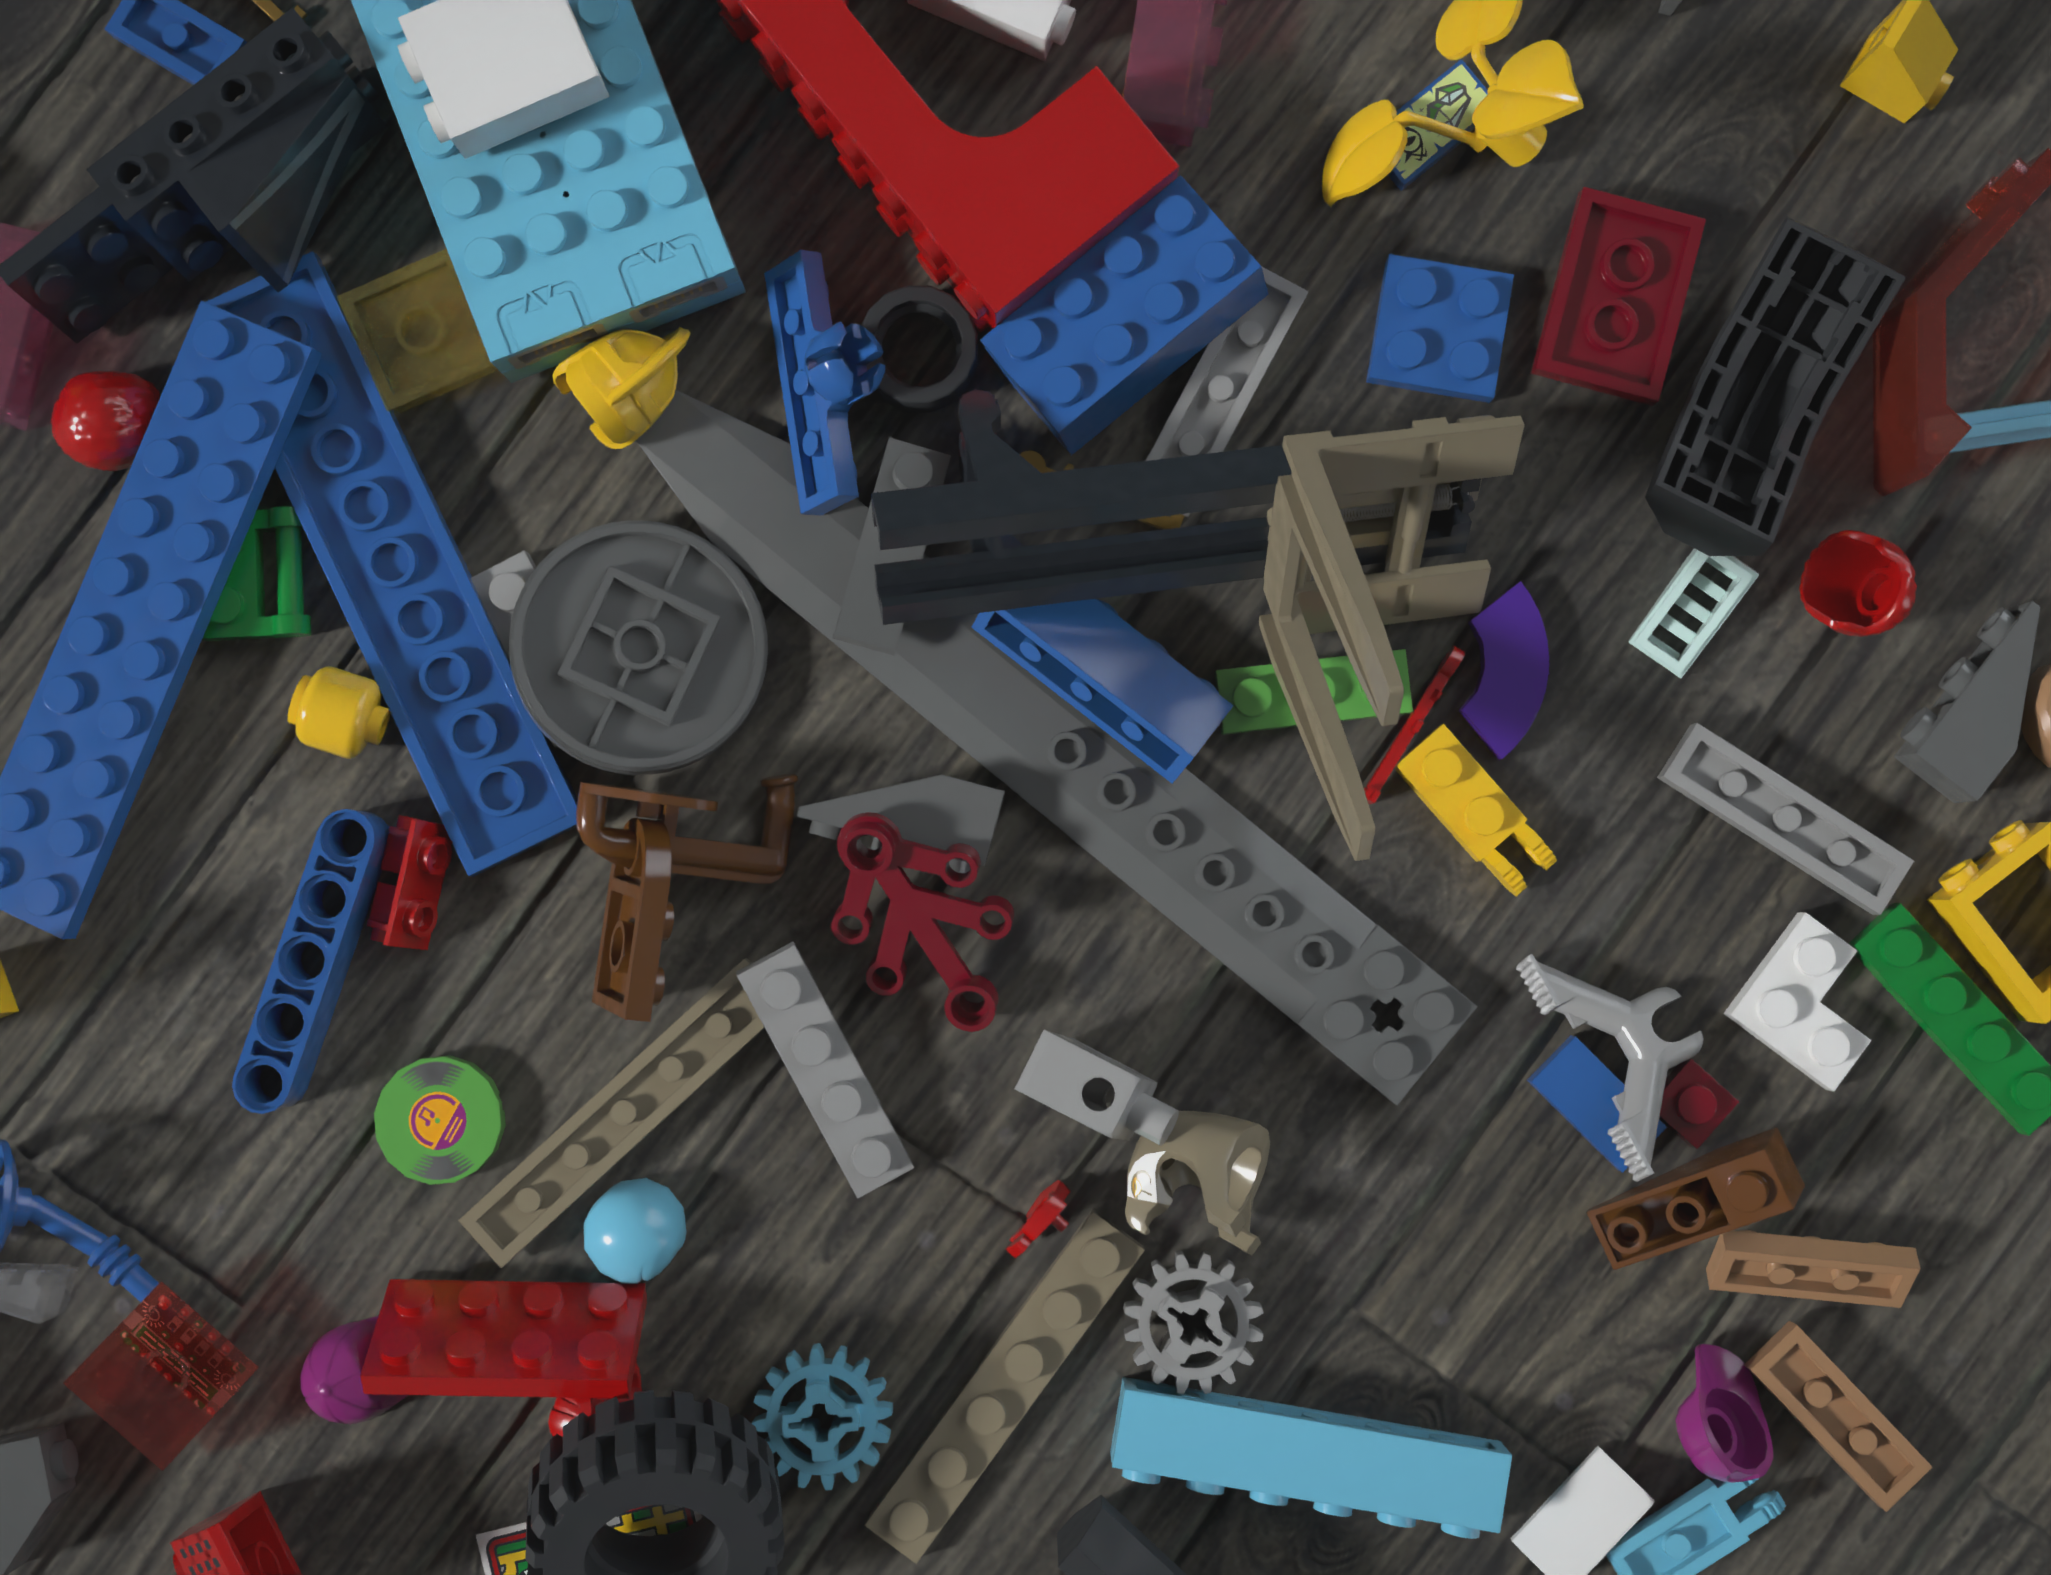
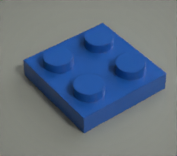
M1389 254L1385 263L1366 383L1490 403L1495 396L1514 274Z

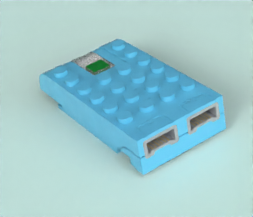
M351 0L489 360L511 383L557 366L587 344L610 332L620 329L645 332L746 292L632 0H568L610 97L467 159L463 157L451 140L442 144L438 140L423 107L433 102L426 82L423 80L416 84L414 83L397 45L407 42L398 17L437 0Z

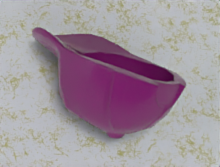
M378 1316L338 1326L318 1338L310 1348L300 1375L301 1390L306 1403L319 1417L336 1423L358 1424L382 1415L408 1396L363 1393L360 1375Z
M1702 1343L1695 1347L1696 1388L1678 1407L1675 1419L1681 1444L1695 1467L1708 1477L1731 1483L1761 1478L1771 1466L1773 1447L1752 1374L1744 1366L1745 1363L1732 1352L1719 1346Z

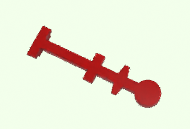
M1453 646L1442 660L1435 676L1367 786L1364 787L1368 804H1374L1380 796V790L1414 735L1419 732L1424 724L1423 721L1433 704L1442 695L1441 691L1463 660L1465 652L1456 646Z

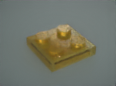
M447 248L337 296L386 411H390L394 415L498 371L489 360Z

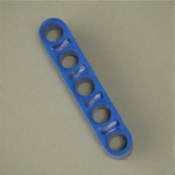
M349 809L338 810L328 815L318 828L233 1076L232 1088L236 1100L243 1108L252 1113L264 1114L293 1106L303 1098L308 1089L382 873L381 865L389 835V827L381 817L372 812ZM357 821L365 829L367 839L363 850L356 856H352L344 848L342 840L346 828ZM332 882H336L342 887L346 897L343 910L335 917L326 912L322 903L323 892ZM311 943L319 946L325 958L324 967L315 978L306 973L301 962L303 951ZM289 1004L299 1009L304 1020L303 1029L296 1038L287 1035L281 1025V1014ZM267 1065L275 1068L282 1078V1090L276 1099L267 1096L261 1088L260 1076Z

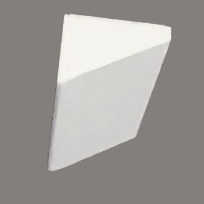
M1597 1446L1510 1539L1545 1575H1588L1653 1505L1654 1499Z

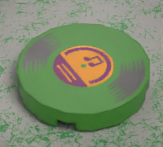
M451 1055L419 1059L398 1070L382 1089L374 1112L376 1140L387 1161L405 1177L429 1185L455 1183L482 1169L499 1148L506 1127L505 1109L502 1110V1101L498 1095L500 1092L494 1080L473 1062Z

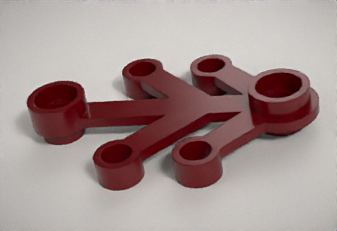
M867 812L851 817L843 825L837 840L839 856L850 870L843 903L838 907L831 923L834 936L842 943L849 945L859 944L866 939L873 923V915L867 905L876 878L889 897L890 904L878 954L872 958L866 972V982L873 992L884 996L893 995L901 989L907 974V966L903 956L909 932L911 931L949 988L944 1005L948 1020L955 1027L963 1031L975 1032L986 1028L994 1019L998 1005V992L992 982L985 977L972 975L937 920L975 929L979 935L986 939L998 940L1005 937L1011 930L1014 919L1012 904L1007 899L997 895L987 896L980 902L915 886L902 868L905 867L941 875L945 883L955 888L967 887L975 881L981 864L980 856L972 846L957 843L943 850L902 839L898 827L881 814ZM866 834L872 835L881 841L882 847L876 850L868 849L862 844L860 837ZM954 858H962L970 864L971 870L966 873H958L950 867L949 861ZM990 910L997 911L1004 917L1005 922L998 925L990 924L984 919L983 913ZM848 915L855 916L861 921L863 927L857 930L850 929L844 925L842 918ZM879 967L891 968L896 973L897 978L893 980L882 979L877 974L876 969ZM965 991L976 992L984 997V1001L971 1003L964 998L963 993Z

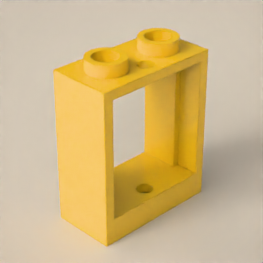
M2018 820L1997 832L1989 840V844L1993 849L1975 863L1972 859H1967L1945 872L1938 880L1943 887L1930 896L1927 901L2020 1021L2047 1024L2051 1020V965L2031 979L1973 904L1975 900L2035 854L2039 855L2051 871V822L2024 824L2022 820Z

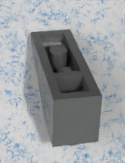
M889 437L873 493L943 485L951 455ZM872 499L833 639L894 656L904 623L883 625L875 589L874 565L922 559L926 545L880 550L877 527H874L872 518Z

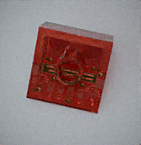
M161 1281L63 1384L157 1467L165 1471L215 1418L259 1367Z

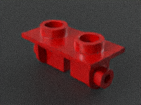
M398 815L396 827L389 826L388 828L389 835L381 865V870L399 874L397 886L383 882L377 883L370 918L367 920L366 926L372 927L370 940L382 942L386 946L428 950L431 933L437 923V906L445 871L452 857V841L444 824Z

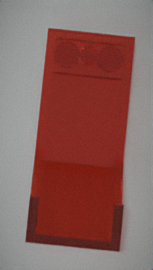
M2050 148L2044 150L2027 164L2020 157L2016 158L1997 178L1992 176L1973 194L1965 204L1972 211V214L1892 300L1873 332L1874 489L1883 497L1929 476L1972 428L1946 405V298L2051 184Z

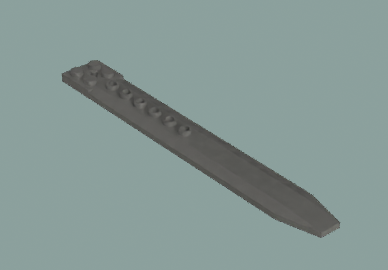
M675 390L674 397L663 414L636 440L712 544L1393 1104L1398 1105L1478 1007L1185 768L1173 784L971 628L979 613L904 622L894 656L833 639L869 508L855 498L822 516L801 514L789 443ZM923 554L922 559L929 558L928 556ZM1395 998L1401 1005L1397 1013L1402 1019L1401 1024L1397 1029L1386 1026L1381 1032L1376 1031L1372 1026L1377 1017L1370 1009L1372 1004L1377 999L1387 1004Z

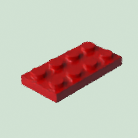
M390 1279L360 1375L363 1393L375 1395L614 1398L617 1396V1399H629L647 1305L645 1283Z

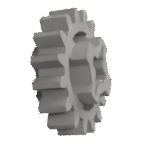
M1177 1250L1174 1255L1175 1267L1167 1270L1161 1262L1155 1259L1151 1262V1266L1156 1278L1151 1283L1137 1277L1133 1281L1135 1290L1142 1298L1140 1302H1124L1123 1309L1125 1314L1138 1319V1323L1123 1329L1126 1341H1142V1345L1134 1352L1133 1359L1137 1366L1146 1364L1151 1360L1155 1363L1151 1373L1153 1382L1159 1384L1168 1374L1175 1376L1177 1393L1184 1394L1189 1381L1198 1380L1204 1394L1211 1393L1212 1376L1220 1374L1231 1385L1236 1381L1231 1365L1236 1360L1249 1366L1254 1362L1252 1355L1244 1346L1246 1341H1262L1263 1333L1261 1329L1249 1324V1319L1263 1314V1309L1260 1302H1244L1243 1298L1254 1287L1248 1277L1239 1279L1234 1283L1231 1281L1235 1270L1233 1262L1227 1259L1216 1270L1211 1268L1212 1262L1209 1251L1202 1250L1196 1264H1188L1182 1250ZM1184 1280H1201L1196 1289L1176 1293L1169 1288L1173 1284ZM1226 1295L1231 1299L1235 1309L1234 1332L1228 1330L1227 1326L1220 1321L1219 1311L1225 1303L1224 1298ZM1199 1308L1203 1309V1318L1212 1334L1205 1329L1201 1331L1195 1327L1191 1328L1187 1334H1184V1328L1175 1310L1180 1313L1184 1311L1189 1315H1194ZM1152 1310L1157 1312L1158 1316L1164 1319L1167 1324L1168 1331L1163 1337L1160 1347L1157 1346L1150 1332ZM1206 1351L1216 1354V1356L1206 1361L1186 1362L1191 1354Z

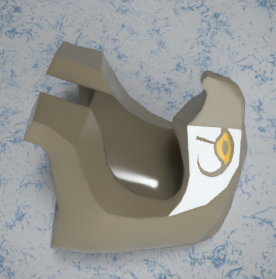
M1179 1111L1176 1124L1162 1146L1141 1136L1136 1144L1127 1173L1125 1214L1130 1227L1144 1235H1148L1150 1233L1148 1226L1154 1218L1169 1208L1173 1201L1172 1196L1175 1190L1182 1185L1191 1184L1202 1189L1208 1222L1218 1227L1219 1237L1242 1251L1253 1255L1261 1241L1258 1236L1250 1233L1252 1205L1267 1166L1270 1149L1268 1130L1258 1123L1232 1116L1197 1111Z

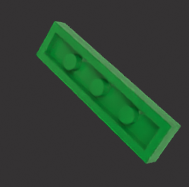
M1891 903L1881 915H1878L1848 943L1857 950L1855 956L2019 1134L2030 1136L2051 1116V1065L1901 903Z

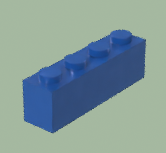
M1099 599L979 613L971 628L1172 784L1234 706L1219 695L1217 689L1210 682L1196 677L1169 656L1161 644L1143 636L1120 618L1111 605Z

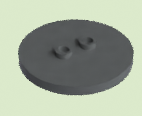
M620 521L608 523L581 532L563 542L551 551L529 576L516 602L510 625L509 657L512 676L523 706L533 722L547 738L570 756L593 767L620 774L652 775L670 772L698 762L716 751L734 735L748 717L762 687L767 666L768 640L765 619L756 594L744 574L727 555L709 541L685 529L660 522Z

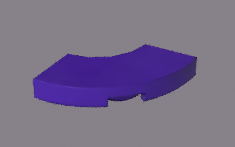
M1521 581L1468 622L1479 643L1481 672L1474 693L1460 708L1459 712L1497 760L1503 759L1513 750L1531 727L1541 707L1549 674V650L1545 627L1533 598Z

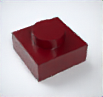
M1690 1058L1678 1064L1667 1076L1659 1119L1690 1147L1698 1149L1739 1101Z

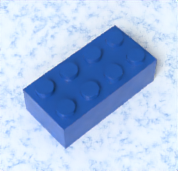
M1180 175L980 340L997 368L1072 456L1268 295L1262 266Z

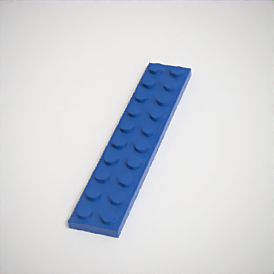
M313 251L303 255L289 285L279 293L262 276H259L206 301V303L323 353L275 465V469L467 875L474 877L576 828L578 798L549 738L537 727L523 706L516 690L510 660L320 257Z
M201 300L0 776L1 911L58 938L76 939L322 357V352Z

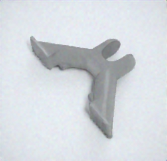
M1533 954L1528 955L1517 965L1516 970L1521 972L1520 977L1525 979L1524 984L1529 986L1528 992L1533 994L1532 999L1537 1001L1536 1006L1541 1008V1014L1547 1015L1557 1011L1566 1016L1573 1029L1587 1024L1615 1036L1629 1063L1624 1091L1611 1098L1619 1111V1119L1617 1125L1608 1129V1135L1612 1137V1143L1616 1144V1150L1620 1151V1157L1625 1159L1624 1165L1628 1166V1172L1633 1174L1632 1180L1638 1182L1654 1174L1651 1162L1667 1071L1699 1053L1704 1040L1702 1031L1696 1032L1677 1042H1666L1655 1034L1651 1025L1654 1012L1682 996L1675 989L1659 987L1628 1001L1537 962Z

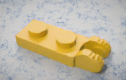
M1444 724L1438 726L1396 764L1395 770L1469 855L1476 862L1482 861L1500 883L1516 897L1527 888L1526 882L1523 880L1519 870L1495 850L1507 837L1511 835L1524 849L1528 858L1543 869L1547 870L1557 862L1556 856L1539 835L1525 824L1528 819Z

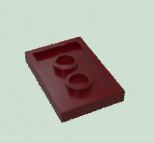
M1583 187L1578 193L1531 374L1639 403L1655 405L1660 399L1706 219Z

